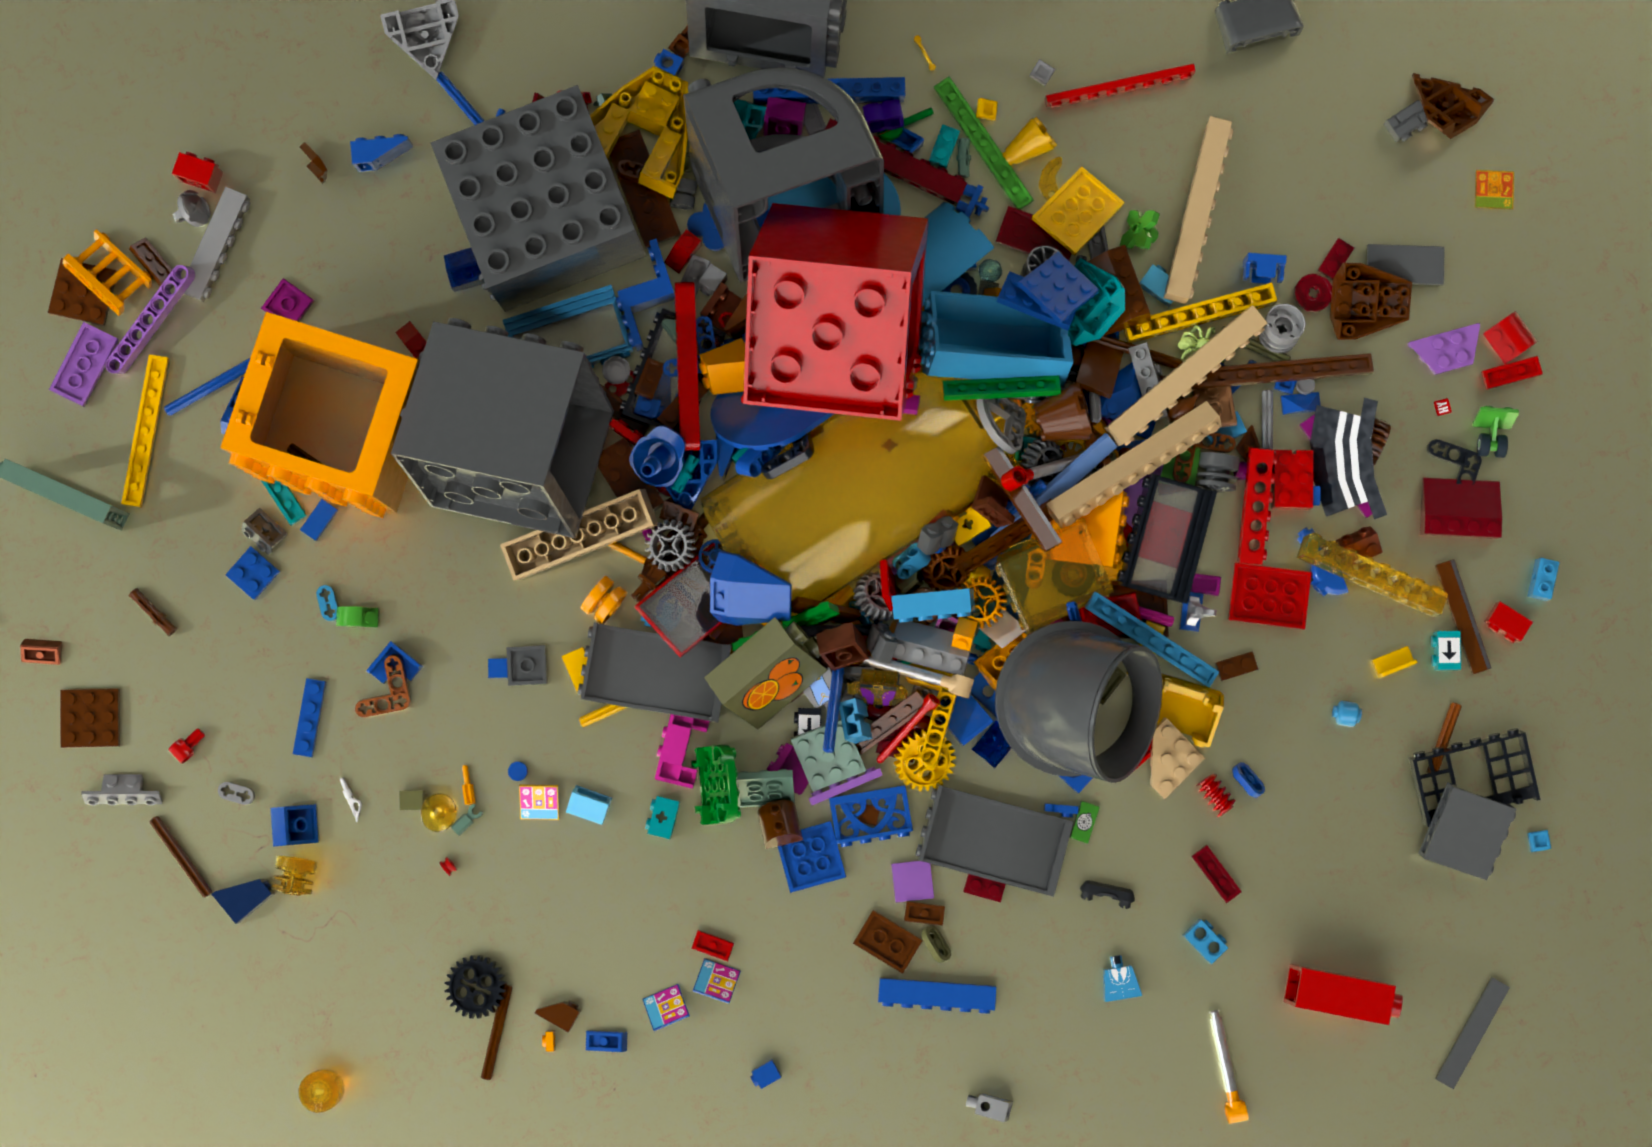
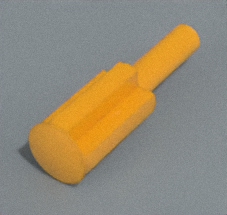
M463 765L465 785H462L464 805H472L476 803L473 784H470L468 766Z

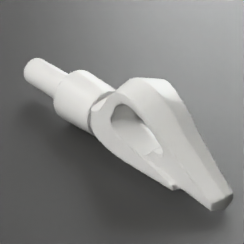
M343 777L340 779L344 789L342 792L349 803L356 822H358L362 803L359 799L353 797L351 788H348ZM354 803L359 804L358 811L355 810Z

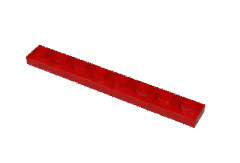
M1189 64L1049 94L1045 96L1046 107L1058 108L1063 103L1077 104L1086 98L1088 100H1095L1100 95L1114 96L1119 91L1132 92L1142 86L1145 89L1151 88L1156 83L1161 82L1165 85L1179 78L1181 81L1192 78L1196 71L1195 65Z

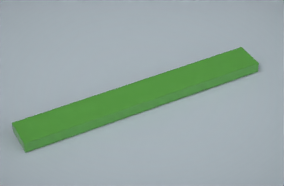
M950 76L934 86L935 91L967 138L970 139L971 144L1014 207L1021 210L1032 203L1034 199L1006 161L983 124L976 118V114Z

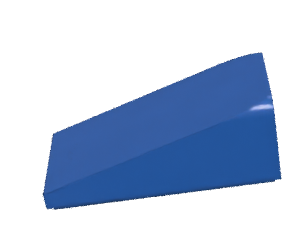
M586 1031V1050L626 1052L628 1034L627 1032Z

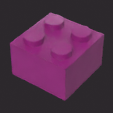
M768 97L763 136L772 134H795L802 136L806 103Z

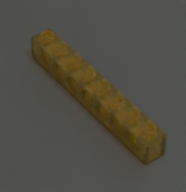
M1310 533L1303 537L1296 557L1433 618L1442 614L1448 593L1443 592V589L1438 586L1427 585L1424 580L1411 578L1404 571H1395L1388 564H1379L1370 556H1361L1354 549H1345L1340 547V544L1335 541L1324 540L1317 533ZM1319 547L1323 549L1324 555L1319 553ZM1336 555L1340 556L1341 563L1336 560ZM1354 562L1358 565V571L1353 567ZM1371 570L1375 572V578L1371 576ZM1388 577L1392 579V586L1388 583ZM1405 585H1407V586L1409 587V589H1410V592H1409V593L1406 592V590H1405ZM1422 592L1426 594L1427 600L1423 599Z

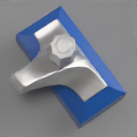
M1190 592L1188 603H1182L1179 630L1199 632L1201 618L1216 616L1217 610L1202 605L1204 594Z

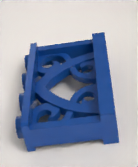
M905 785L829 798L836 842L841 844V847L852 846V842L860 840V844L872 842L871 838L879 837V841L891 839L890 835L898 834V837L910 836L909 832L913 831ZM897 794H902L904 811L895 809ZM871 799L873 806L877 810L886 812L883 819L874 828L863 824L856 818L864 812L866 800ZM884 799L886 801L884 805H889L888 808L880 807L878 801ZM858 803L861 809L857 813L852 814L851 811H855L853 805ZM840 804L846 818L838 823L835 805ZM893 813H899L904 817L905 823L902 827L896 828L893 826L895 820L899 821L897 817L892 816ZM850 820L852 823L847 826V829L852 828L854 833L851 836H844L841 833V826L844 822ZM886 824L887 827L891 830L879 833L886 826ZM859 829L870 835L858 836Z

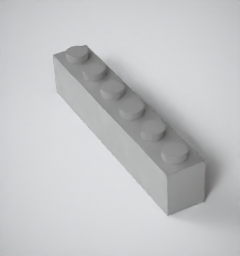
M225 187L190 265L195 271V278L185 291V295L202 302L210 297L213 281L218 279L220 274L218 270L227 259L226 252L235 241L234 234L243 223L242 217L244 212L249 210L251 203L247 195Z

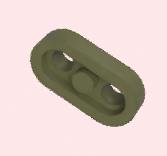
M933 925L924 928L921 932L922 940L934 960L938 963L949 960L951 950L939 929Z

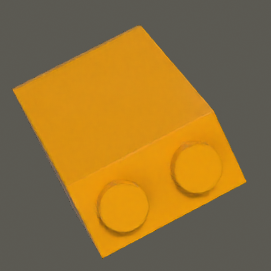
M742 338L699 355L701 360L699 368L704 375V378H702L703 385L706 389L709 388L713 395L744 391L745 342Z

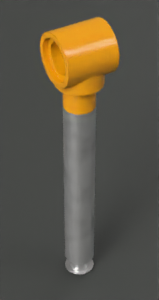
M1213 1010L1209 1012L1212 1016L1210 1021L1228 1102H1225L1226 1105H1224L1227 1121L1229 1124L1247 1121V1108L1243 1099H1239L1222 1017L1219 1016L1220 1010Z

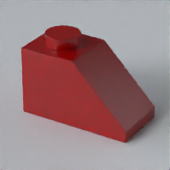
M686 229L674 244L664 263L680 274L689 263L692 255H695L703 245L702 240Z
M409 321L395 333L415 359H418L420 353L424 351L427 341L412 322Z

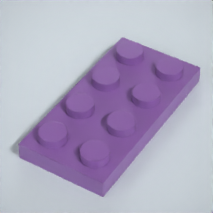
M83 322L49 390L85 407L106 366V361L112 354L119 339Z

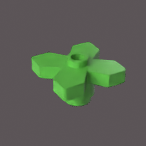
M1131 210L1127 218L1130 229L1122 235L1120 246L1125 245L1127 249H1132L1136 245L1141 249H1149L1151 243H1154L1158 238L1159 233L1155 225L1158 222L1160 213L1154 210H1147L1143 215L1138 210Z

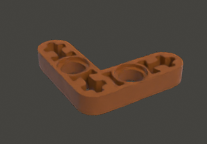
M389 655L384 662L391 694L360 700L355 706L358 716L369 717L404 710L410 705V691L403 660L399 655ZM392 658H394V661H398L396 672L400 670L401 673L391 675L390 672H394L393 665H389ZM394 677H400L403 680L401 687L393 685ZM400 696H402L403 699L407 700L404 703V705H402L401 703H395V708H392V700L390 697H393V701L398 700ZM381 699L386 700L388 708L380 709L378 701ZM371 701H374V708H369L366 713H364V710H360L362 703L365 706H371L373 704Z

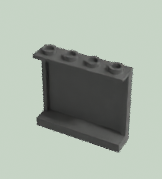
M1447 782L1418 854L1429 861L1487 880L1493 873L1494 862L1501 853V845L1508 836V828L1516 817V808L1508 803L1507 805L1458 788L1454 784Z

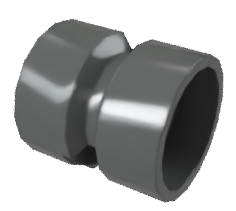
M681 178L674 198H670V206L684 210L694 209L695 197L693 194L696 193L697 182L692 179Z

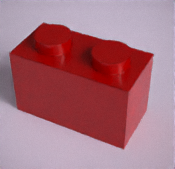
M1501 601L1494 605L1484 621L1488 624V628L1495 633L1501 632L1505 635L1504 638L1511 643L1521 642L1533 623Z

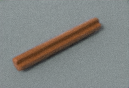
M1451 703L1436 747L1442 746L1444 749L1448 747L1462 708L1460 704ZM1444 755L1432 758L1435 772L1439 771Z

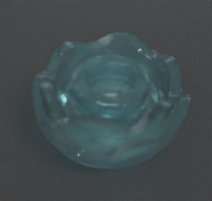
M992 259L984 260L978 268L979 276L985 282L992 283L997 281L1002 275L1000 263Z

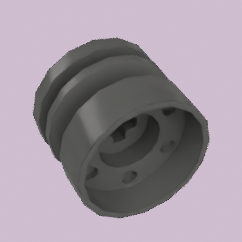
M1201 452L1198 466L1207 470L1206 472L1197 473L1199 478L1205 480H1197L1196 486L1220 493L1236 491V485L1228 482H1237V478L1229 475V473L1239 471L1240 458L1223 453Z

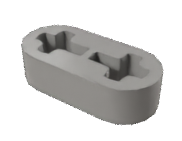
M224 782L218 787L219 796L232 802L248 805L255 799L254 791L245 786ZM229 785V789L235 791V793L225 796L223 788H227ZM248 791L250 799H246L244 802V798L238 796V793H246Z

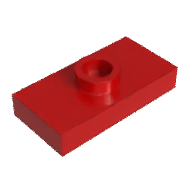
M698 930L691 949L728 962L734 943Z

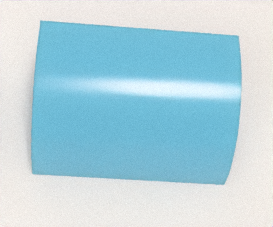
M576 785L572 791L566 813L602 825L612 797Z

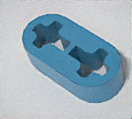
M320 586L316 594L321 615L325 620L335 621L337 607H339L335 591L330 586ZM324 589L331 592V594L328 595L329 602H326L325 597H321V594L324 593ZM329 604L331 609L335 610L333 617L326 615V612H328L327 605Z

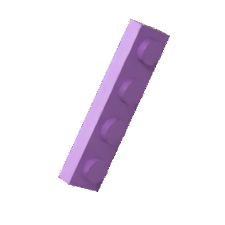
M871 767L865 771V775L860 777L855 775L847 778L848 782L841 785L840 782L829 785L830 790L822 792V789L811 793L812 797L809 798L811 805H815L878 778L883 774L880 768Z

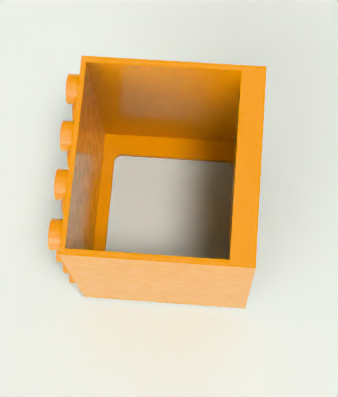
M266 312L220 448L231 454L229 464L237 466L236 468L245 471V473L252 475L256 479L272 484L278 481L291 490L310 496L314 492L318 496L325 498L326 501L347 507L349 503L354 505L355 508L362 510L361 512L379 518H384L386 509L397 513L408 476L392 456L391 451L402 420L400 414L402 409L406 408L420 361L400 353ZM294 356L384 384L357 467L353 472L348 473L264 446Z

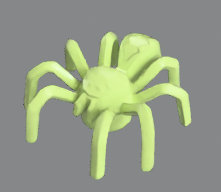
M1197 325L1194 326L1191 332H1185L1177 344L1178 348L1185 350L1181 359L1183 360L1189 352H1196L1208 342L1211 331L1212 334H1215V327L1208 329L1205 338H1203L1202 328ZM1196 329L1199 330L1200 339H1198L1194 335V333H1192L1195 332Z

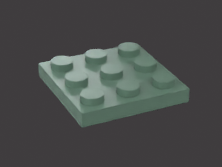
M841 718L838 719L833 753H826L823 750L826 724L791 738L792 745L813 792L866 771L857 745L845 740Z
M792 770L741 771L738 773L736 784L739 789L738 806L740 808L761 807L776 800H789L795 803Z

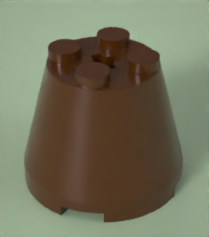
M1080 382L1073 383L1062 389L1061 394L1050 396L1034 405L1037 425L1040 426V434L1043 441L1089 440L1095 438L1093 425L1090 422L1089 409Z

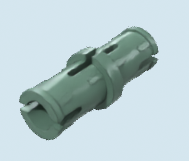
M969 138L958 139V155L956 160L958 161V175L963 178L970 177L969 164L971 155L969 151Z

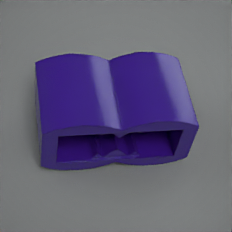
M893 99L883 103H870L862 107L863 116L871 133L881 132L885 129H898L904 126L900 100Z

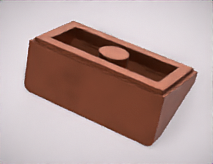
M24 639L20 645L21 662L60 665L62 641Z

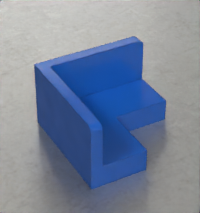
M390 641L366 671L385 684L387 682L384 662L392 654H397L402 658L406 678L410 681L414 679L423 666L397 644ZM392 658L389 665H393L395 672L398 661H394V658Z

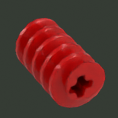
M1211 774L1196 786L1201 785L1199 793L1206 792L1203 797L1204 799L1211 798L1208 805L1215 804L1212 810L1220 811L1217 815L1219 818L1234 807L1233 804L1236 800H1228L1231 795L1230 792L1224 793L1226 787H1219L1222 781H1214L1217 774Z

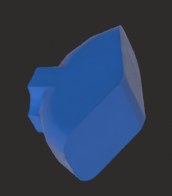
M1312 559L1310 567L1312 581L1310 584L1323 597L1326 594L1338 596L1348 593L1347 585L1338 567Z

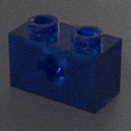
M995 720L971 750L993 768H996L1011 750V747L1005 740L998 721Z

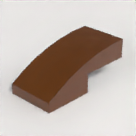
M688 25L668 47L674 54L683 59L689 54Z
M666 499L664 500L659 518L669 522L672 519L676 520V525L681 521L683 522L681 528L689 526V530L694 531L700 513Z

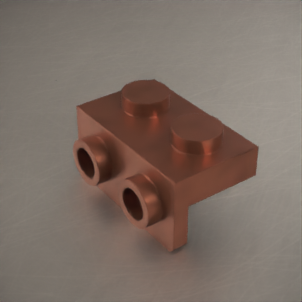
M1371 526L1363 527L1357 532L1343 535L1340 539L1336 540V544L1340 547L1344 563L1347 567L1383 553L1378 534Z

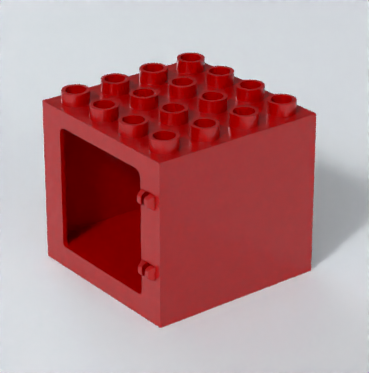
M772 203L749 254L743 404L902 420L907 400L914 394L913 379L915 373L921 370L920 363L922 357L919 355L928 218Z

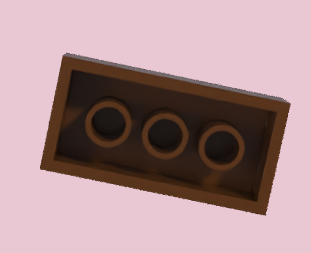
M625 437L602 450L598 468L617 498L638 489H646L653 511L663 506L664 501L656 487L640 480L630 465L629 458L632 448Z

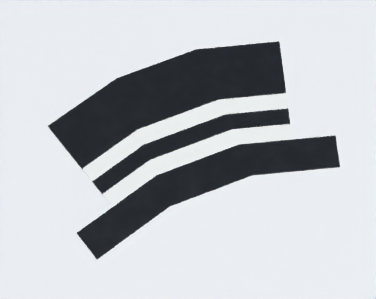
M1364 398L1361 416L1319 405L1316 406L1310 440L1311 450H1313V481L1315 486L1321 487L1320 501L1326 517L1367 501L1374 519L1387 515L1374 478L1371 438L1378 404L1376 400Z

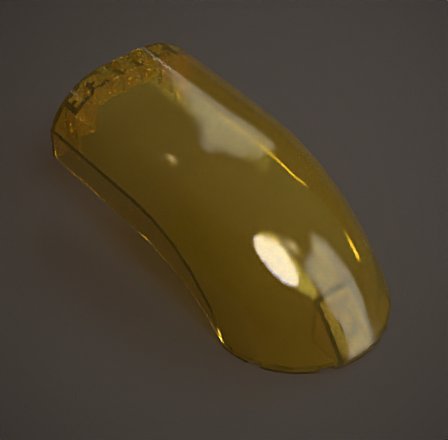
M921 367V370L915 373L918 380L913 394L920 395L917 415L903 413L902 420L898 421L834 414L811 430L814 454L810 459L771 480L766 479L762 472L757 477L736 474L702 497L701 505L704 514L724 550L729 553L738 554L791 583V601L799 596L825 602L860 580L863 576L877 569L880 566V560L886 559L888 561L907 549L911 544L918 542L921 529L925 525L936 523L938 519L945 516L954 518L964 513L965 510L972 506L983 475L988 476L1001 486L983 458L985 453L998 447V445L991 439L982 425L977 410V399L944 401L943 381L968 379L927 376L922 373ZM991 411L994 421L1004 434L1006 420ZM793 443L788 444L778 455L793 448ZM1003 450L1011 464L1014 465L1015 453L1010 455ZM791 612V616L798 615L797 613Z

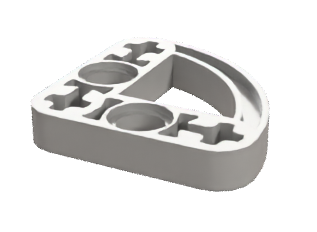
M1008 398L977 399V410L980 420L991 439L1010 455L1019 451L1022 448L1026 413L1023 408ZM991 411L1006 420L1004 434L994 421Z

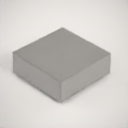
M1039 59L1029 77L1046 86L1055 72V68Z

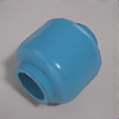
M1343 700L1333 707L1332 717H1335L1338 725L1354 727L1361 721L1362 708H1359L1357 703Z

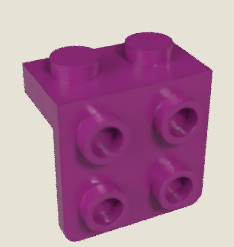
M788 743L785 746L781 744L776 752L778 758L775 762L771 761L766 770H792L794 792L801 795L809 782L794 747Z

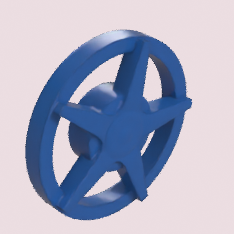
M712 539L701 546L698 559L705 571L709 573L713 571L710 567L713 564L715 565L718 554L722 551L718 549V544L727 547L730 551L729 553H734L732 547L727 542ZM715 543V549H712L710 552L703 551L706 546ZM702 553L709 557L710 562L707 566L702 560Z

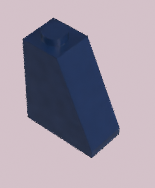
M258 879L215 891L211 895L234 923L239 924L271 898L275 892L273 891L274 886L269 880Z

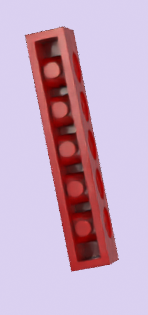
M1249 447L1237 559L1239 563L1263 565V560L1266 561L1267 549H1264L1265 541L1269 539V530H1266L1267 522H1270L1271 511H1268L1269 503H1272L1273 492H1270V487L1275 481V473H1272L1273 465H1276L1277 454L1274 453L1273 449ZM1262 462L1265 463L1266 470L1263 473H1258L1257 465ZM1258 482L1264 483V489L1261 492H1256L1255 485ZM1256 501L1262 502V508L1259 511H1254L1253 504ZM1254 520L1260 521V528L1257 530H1252L1251 523ZM1257 539L1258 547L1250 549L1249 542Z

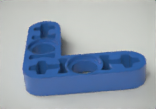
M701 316L696 320V338L699 355L716 348L712 322L706 316ZM702 320L709 324V326H706V334L710 332L711 336L704 335L699 337V334H703L702 327H698ZM703 339H709L712 342L710 349L701 347ZM677 358L667 360L663 365L664 374L671 378L678 377L677 369L674 370L673 374L669 370L666 371L670 363L674 367L677 366ZM697 360L698 374L702 372L699 370V362Z

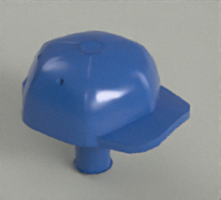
M659 425L648 435L638 440L630 454V465L635 474L644 483L656 487L671 486L683 468L686 442L683 436L674 429L665 425Z

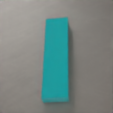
M262 481L291 526L307 516L289 487L282 485L278 481H275V484Z

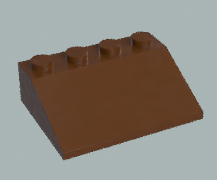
M1125 245L1107 250L1087 261L1117 277L1125 288V311L1103 336L1151 320L1148 305Z

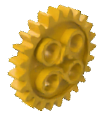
M921 729L920 735L914 731L913 738L907 735V742L902 740L901 743L904 746L897 747L900 754H894L895 758L898 759V761L894 762V765L898 767L895 771L897 774H900L898 777L900 780H904L903 783L906 786L910 784L911 789L917 786L919 791L924 787L926 791H929L930 786L936 788L937 783L943 786V778L949 780L947 773H954L950 767L956 766L951 761L956 759V756L952 754L955 751L953 747H950L952 743L949 740L946 741L947 738L945 737L940 754L942 755L941 760L933 768L925 767L921 761V747L924 745L926 732ZM933 735L929 740L931 743L936 744L940 741V737ZM929 753L925 755L924 759L927 762H932L935 756ZM911 759H916L913 765H908ZM930 770L927 776H922L924 771Z

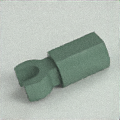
M472 804L468 809V813H464L451 826L457 835L460 836L473 824L472 820L474 818H480L483 815L482 811L477 815L473 813V809L477 806L476 804Z

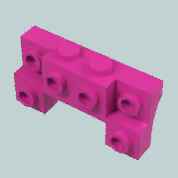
M670 715L668 727L664 726L662 737L665 738L664 743L659 745L657 756L660 759L655 780L693 789L698 770L683 767L692 729L707 733L710 721Z

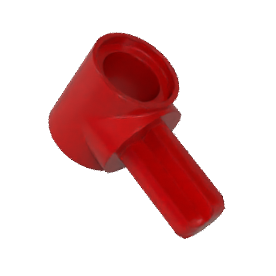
M197 728L186 739L180 738L174 742L168 751L183 764L194 754L193 747L205 737V734Z

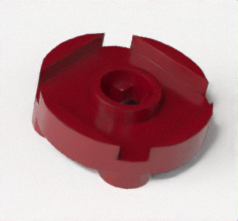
M1308 274L1302 277L1294 288L1295 301L1305 312L1314 313L1322 311L1331 301L1332 285L1327 278L1318 274ZM1311 288H1313L1314 291H1318V294H1316L1317 298L1309 296Z

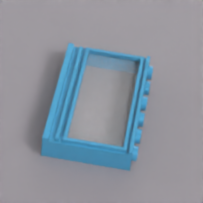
M612 285L502 320L505 330L509 333L508 337L522 340L523 334L530 333L546 340L545 345L560 347L562 341H569L584 348L583 352L592 364V369L595 364L601 363V365H604L605 361L610 357L620 356L627 358L633 352Z

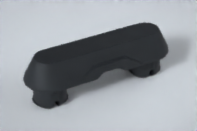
M1090 880L1085 881L1080 887L1083 900L1087 898V901L1093 899V895L1109 896L1114 900H1119V906L1121 908L1125 906V909L1131 908V903L1135 901L1134 893L1131 889Z

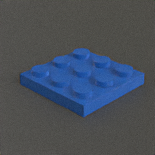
M1059 251L1018 283V286L1058 324L1098 294L1099 291Z
M831 821L801 829L802 841L778 846L790 893L846 878Z

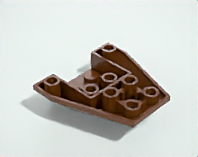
M1343 263L1333 278L1330 319L1337 339H1358L1409 320L1412 282L1363 263Z

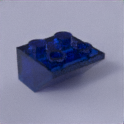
M472 248L444 255L446 272L454 292L485 283L479 280L481 271Z

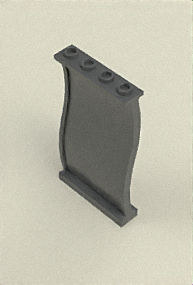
M594 622L593 627L589 626L588 638H591L590 646L586 645L584 657H588L587 664L582 665L581 671L584 681L583 684L579 683L578 695H581V700L719 722L722 703L704 677L730 656L731 645L701 641L680 658L657 633L614 627ZM672 636L681 646L690 640L689 638Z
M937 785V788H933L930 798L933 800L932 807H928L925 817L928 818L927 826L923 825L920 836L923 837L922 845L918 844L916 856H918L919 861L1054 897L1073 821Z

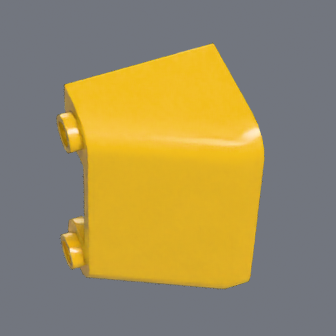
M1161 673L1162 701L1158 723L1165 717L1181 733L1190 735L1196 746L1210 748L1224 709V694L1216 689Z

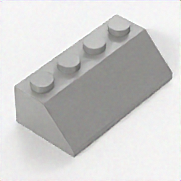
M898 621L894 632L898 645L892 658L951 674L965 675L971 650L967 651L951 646L954 632L913 621L901 623Z

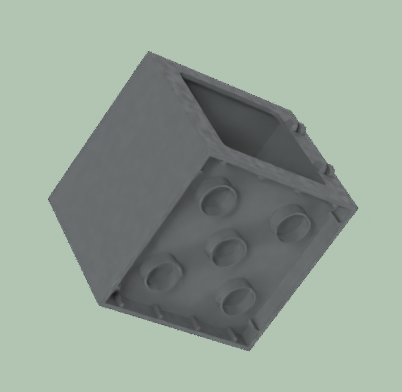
M686 0L689 56L725 62L728 66L733 67L735 65H742L759 69L795 68L825 77L826 67H837L840 35L844 31L847 0Z
M578 85L431 142L481 271L479 280L485 282V284H482V287L492 294L490 295L491 300L497 301L505 312L646 257Z
M449 318L447 324L433 321L425 349L418 358L420 364L406 408L402 409L400 414L402 420L391 451L392 456L430 507L576 538L608 434L609 424L614 414V409L606 396L607 393L603 390L599 378L591 367L592 364L583 352L584 348L569 341H562L560 347L545 345L546 340L530 333L523 334L522 340L508 337L509 333L506 330L496 326H486L484 332L472 330L468 322L457 318Z

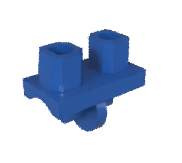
M967 184L963 195L971 198V201L967 204L959 200L955 211L958 213L962 211L968 218H970L975 207L977 209L974 214L980 216L982 211L988 212L989 207L985 205L987 198L982 197L981 201L978 202L983 186L978 184L975 187Z

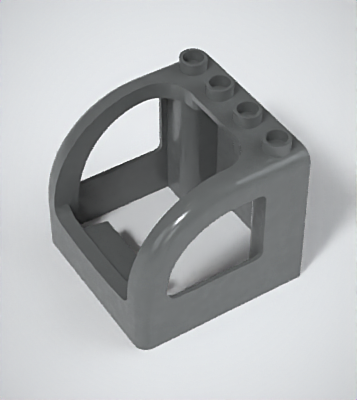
M779 67L755 70L711 85L708 79H699L689 85V93L684 94L683 98L691 168L740 283L748 280L749 254L761 230L756 218L767 211L768 197L828 177L836 186L837 203L824 208L883 214L884 159L859 107L842 88L832 81L809 71ZM760 89H788L814 99L829 111L838 124L810 136L772 134L749 140L734 102L745 94Z

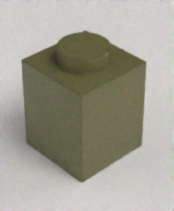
M425 790L399 791L400 810H426V806L429 804L428 794H425Z

